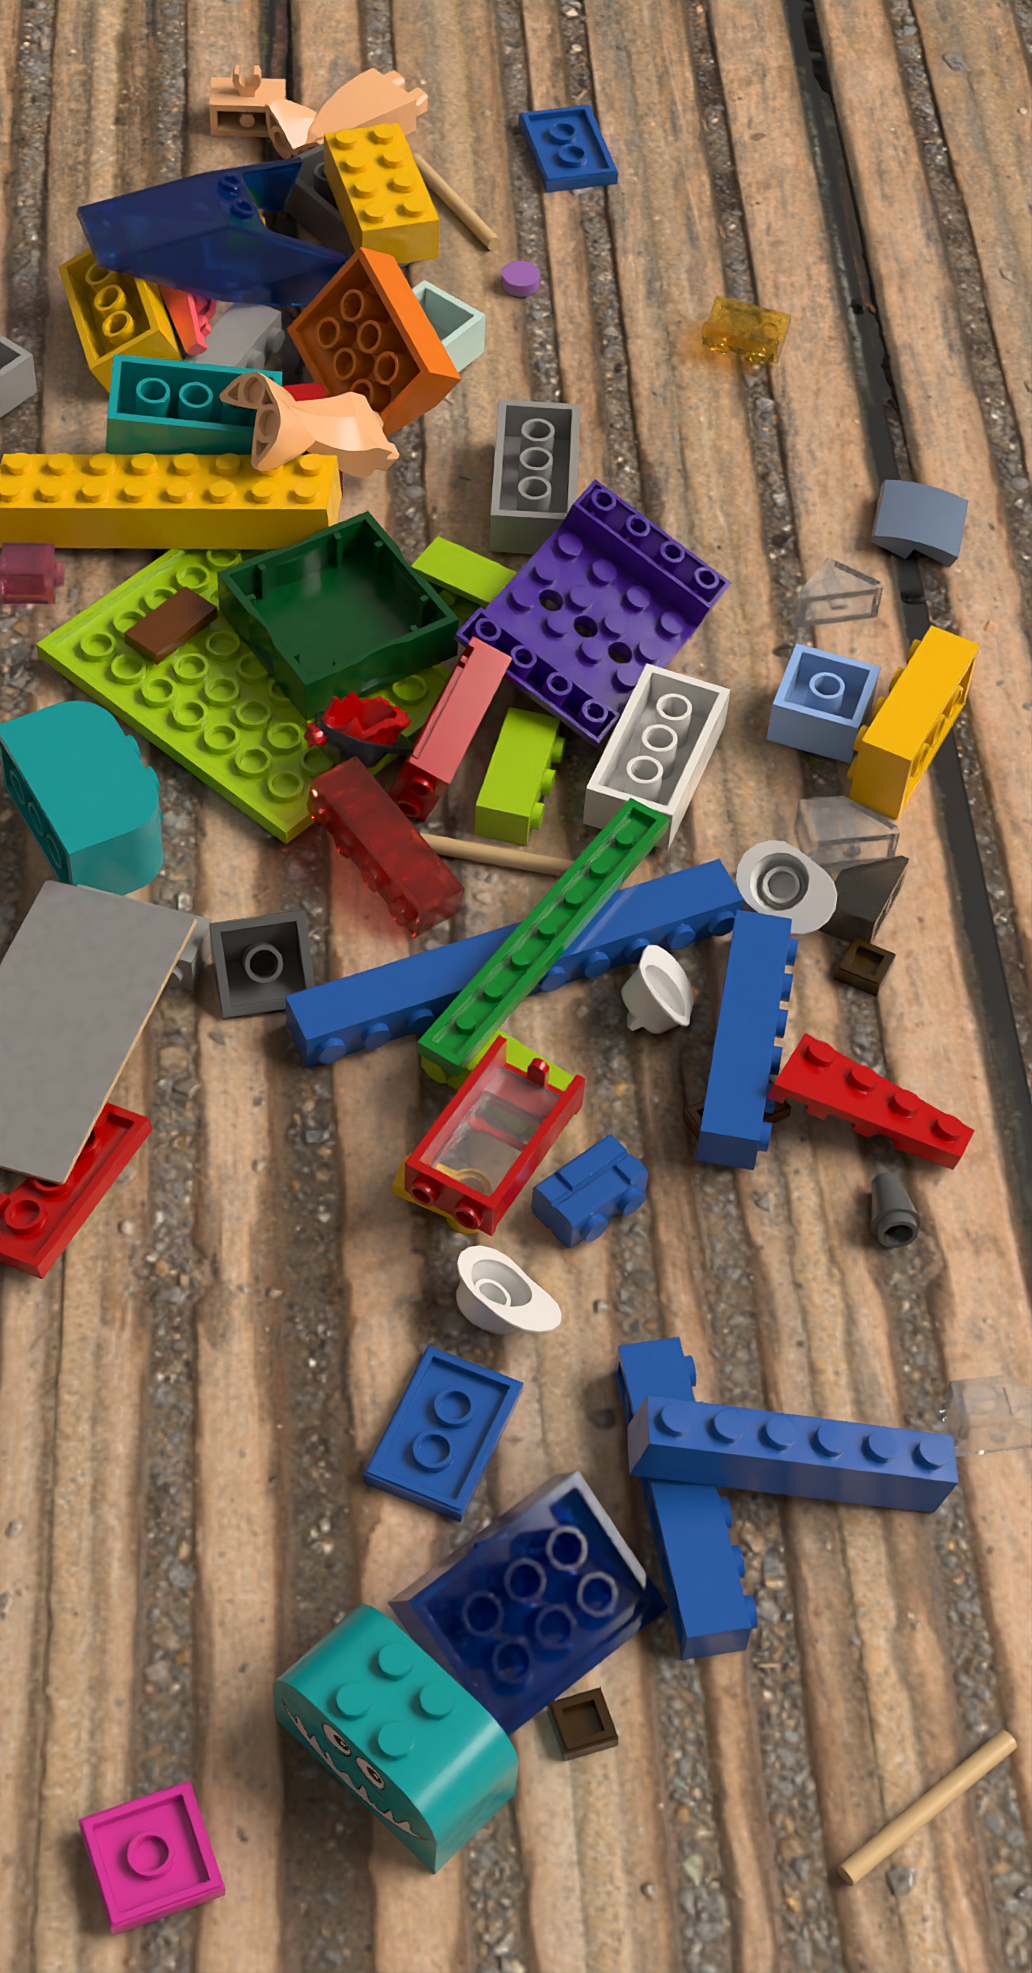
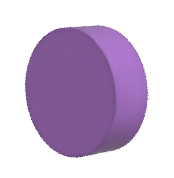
M510 262L502 269L501 286L505 292L512 296H530L539 289L540 271L537 266L530 262Z

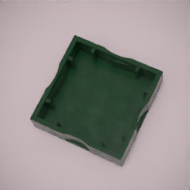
M369 511L317 531L297 544L271 550L217 573L219 610L306 722L315 718L319 712H325L334 696L338 697L341 701L348 693L355 692L359 698H362L458 656V642L453 638L459 631V618L428 581L408 565L400 548Z

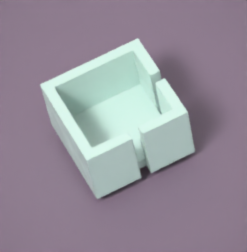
M423 280L412 289L458 372L484 353L485 314L426 280Z

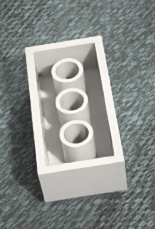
M646 664L586 787L583 823L603 829L631 797L669 818L668 831L655 845V847L668 850L725 726L731 689Z

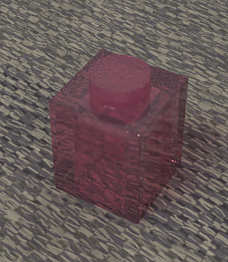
M2 542L0 582L4 604H56L57 587H64L65 566L64 561L56 560L55 543Z

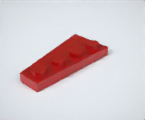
M807 1033L803 1035L766 1097L782 1104L786 1097L806 1105L805 1113L825 1120L828 1113L852 1122V1131L869 1138L871 1135L879 1134L892 1138L895 1148L951 1170L955 1169L975 1132V1130L963 1124L955 1116L940 1111L921 1100L913 1092L900 1088L876 1074L871 1068L860 1065L834 1050L828 1043L817 1040Z
M107 1102L65 1184L58 1185L26 1175L27 1180L8 1196L2 1192L0 1194V1262L43 1279L151 1133L152 1127L149 1118Z

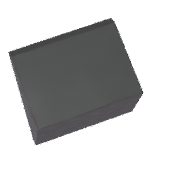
M304 909L209 923L212 968L223 1018L286 1009L285 996L315 987Z

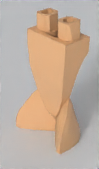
M371 68L340 87L323 105L319 113L286 99L278 98L265 103L268 133L276 151L285 161L323 144L324 133L336 132L341 129L371 127L382 123H399L404 136L416 130V117L427 111L428 96L427 93L418 87L410 92H406L405 81L402 75L395 70L383 75L376 69Z
M260 372L241 374L219 395L222 402L257 410L251 464L254 469L261 471L276 469L307 450L311 454L337 455L340 471L367 479L376 469L386 471L399 458L395 445L387 441L382 431L384 423L379 413L372 411L364 395L348 392L325 399L295 401L287 390Z

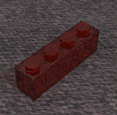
M356 755L311 780L307 801V809L315 823L325 826L333 836L339 853L344 858H350L361 871V877L365 885L372 892L379 893L388 904L393 920L399 926H405L412 936L416 938L459 913L465 888Z

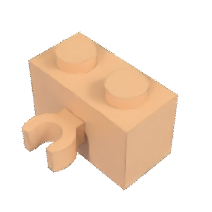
M240 65L234 66L233 78L211 77L209 100L211 136L270 137L266 122L265 103L278 98L286 99L285 79H261V68L259 65H254V75L250 78H245L240 74Z

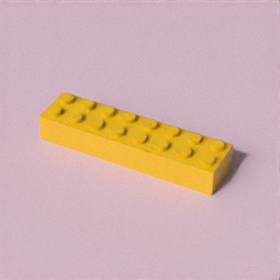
M150 453L3 454L0 464V548H286L307 539L317 531L337 524L342 498L337 455H300L276 469L261 471L253 468L251 464L252 455H236L232 453L223 455H194L191 453L180 455H153Z

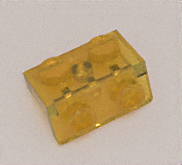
M716 296L708 321H704L701 328L703 345H707L711 350L718 353L726 354L731 351L745 355L746 358L756 363H766L769 361L778 364L791 324V314Z

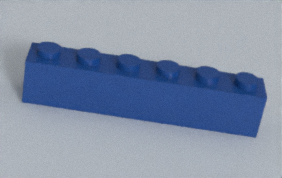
M736 910L695 1158L697 1161L754 1170L757 1152L768 1151L772 1123L763 1122L764 1112L773 1114L775 1105L774 1100L766 1098L773 1086L768 1081L769 1075L778 1076L783 1047L774 1046L775 1037L784 1038L788 1010L779 1009L780 1001L789 1002L793 982V974L784 972L785 966L794 967L798 947V939L790 938L791 918Z
M679 1337L618 1346L614 1372L627 1427L647 1395L695 1401L692 1387L696 1386L695 1364L691 1355L684 1356ZM639 1476L681 1660L746 1650L751 1630L757 1628V1611L753 1597L751 1595L744 1596L740 1578L745 1576L744 1559L740 1546L731 1545L728 1529L732 1528V1513L727 1496L719 1497L717 1486Z
M650 1395L645 1397L627 1427L629 1475L929 1513H934L959 1483L953 1435Z

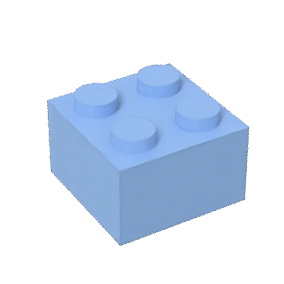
M796 643L772 704L766 740L851 764L855 754L853 745L860 728L866 724L870 713L881 667Z

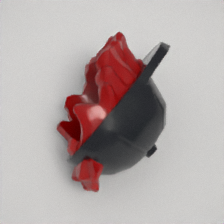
M355 692L348 693L341 701L338 697L334 696L325 712H319L315 717V721L307 724V731L303 735L307 741L308 748L318 746L324 756L341 769L346 767L354 770L374 768L387 753L411 756L414 751L412 742L401 734L402 730L409 727L411 723L407 712L401 711L400 707L390 706L389 700L383 699L382 696L374 699L365 698L360 700Z

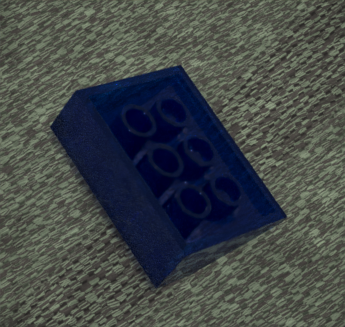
M579 1471L552 1476L388 1601V1604L412 1640L491 1714L508 1737L545 1708L547 1702L556 1699L669 1608Z

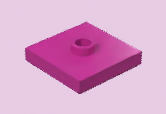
M190 1780L78 1819L112 1936L226 1895L225 1886Z

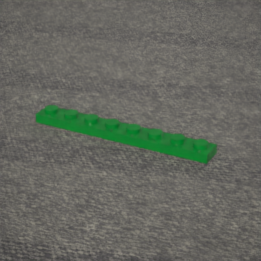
M630 797L417 1042V1054L458 1077L668 831L669 818Z

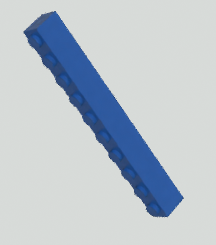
M720 859L616 891L527 996L543 991H555L564 984L586 977H598L607 970L629 963L637 964L640 962L643 950L648 945H657L666 951L681 950L693 942L712 936H724L733 930L736 910H742L744 899ZM521 922L285 996L286 1025L306 1067L309 1068L321 1063H333L343 1056L367 1048L376 1049L389 1041L410 1034L418 1035L425 1033Z

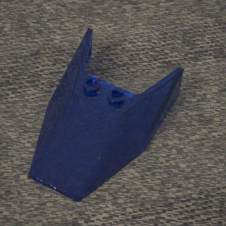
M301 157L203 172L78 207L76 213L98 267L221 302L306 308L350 259L348 254L274 233L265 227L258 210L284 212L303 163Z

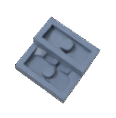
M885 480L880 489L870 541L904 559L915 549L951 567L959 558L969 501L929 485L901 480Z

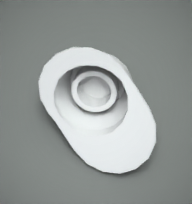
M768 840L758 843L743 855L738 864L736 882L742 897L758 913L791 918L790 934L804 935L817 931L829 921L836 909L837 891L834 881L823 868L799 849L785 841Z
M648 945L642 952L637 970L627 980L621 990L623 1001L629 1010L627 1014V1027L632 1031L644 1027L653 1034H661L679 1024L687 1027L690 1023V1015L694 1004V994L690 981L675 958L665 949L657 945Z
M471 1246L460 1253L457 1269L461 1280L456 1291V1300L462 1314L472 1324L497 1335L509 1334L516 1328L529 1332L544 1333L553 1331L560 1325L562 1314L558 1304L547 1292L526 1276L521 1268L508 1256L485 1246Z

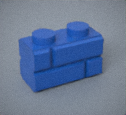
M612 1134L607 1135L534 1186L531 1209L533 1214L547 1228L552 1229V1233L567 1249H571L583 1239L587 1243L593 1242L606 1230L609 1224L608 1221L621 1212L628 1216L643 1204L646 1198L647 1169L632 1154L629 1155L626 1148Z

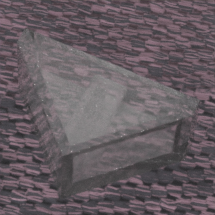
M827 557L799 591L794 617L795 627L800 628L876 618L883 591L881 581Z

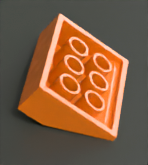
M359 247L287 328L315 383L323 382L326 397H336L348 392L364 395L372 411L379 413L384 423L382 431L385 437L436 407L462 380L393 255Z

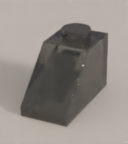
M900 855L842 869L834 882L837 891L836 909L829 921L819 928L818 931L850 943L852 938L856 937L872 944L903 887L909 858Z

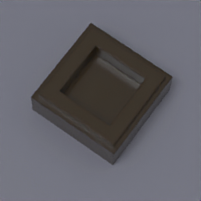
M853 937L835 970L834 979L877 997L894 965L896 954Z
M601 1687L547 1702L546 1710L564 1762L618 1746L619 1737Z

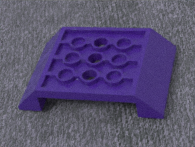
M595 479L573 503L558 529L485 610L479 607L455 634L453 639L466 648L472 636L512 657L503 677L594 747H597L604 743L615 730L646 664L665 669L692 637L728 589L731 582ZM539 599L552 601L558 611L545 609L540 604ZM581 625L586 627L591 632L592 637L580 636L573 626ZM615 651L620 653L625 658L626 664L614 662L608 652Z

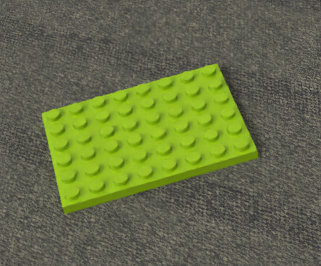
M171 549L36 643L37 656L285 844H288L399 756L387 753L374 768L354 770L346 767L341 769L327 759L318 746L308 748L307 741L303 735L307 731V724L314 722L315 718L307 722L219 610L217 573L277 549ZM186 586L215 605L218 618L156 665L125 644L124 632ZM439 663L359 699H374L382 696L383 699L389 700L390 706L400 707L401 711L407 712L411 723L409 727L402 730L401 734L414 744L451 671Z

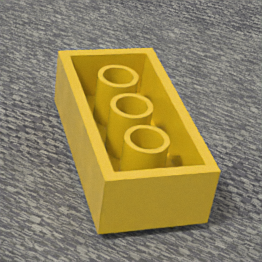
M382 123L371 127L341 129L336 132L324 133V173L355 252L359 247L390 254L393 255L397 264L439 258L440 219L400 124Z
M125 227L58 266L89 369L109 394L114 354L183 361L149 258Z
M932 625L922 641L914 640L906 658V668L898 667L889 685V696L887 698L884 696L879 697L871 715V721L873 722L870 727L863 725L856 736L853 750L859 753L853 759L847 774V779L852 781L849 800L898 820L965 705L980 644Z

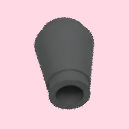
M891 1172L881 1173L871 1181V1231L879 1239L880 1243L886 1247H904L917 1238L921 1219L901 1183L900 1177Z

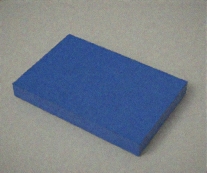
M590 105L519 113L518 125L546 193L618 184L619 173Z
M428 1345L363 1474V1483L461 1522L523 1392L524 1383Z

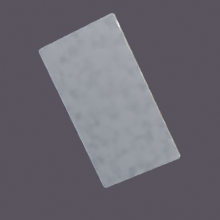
M45 881L0 964V1168L58 1185L66 1183L197 924L194 915L57 881Z

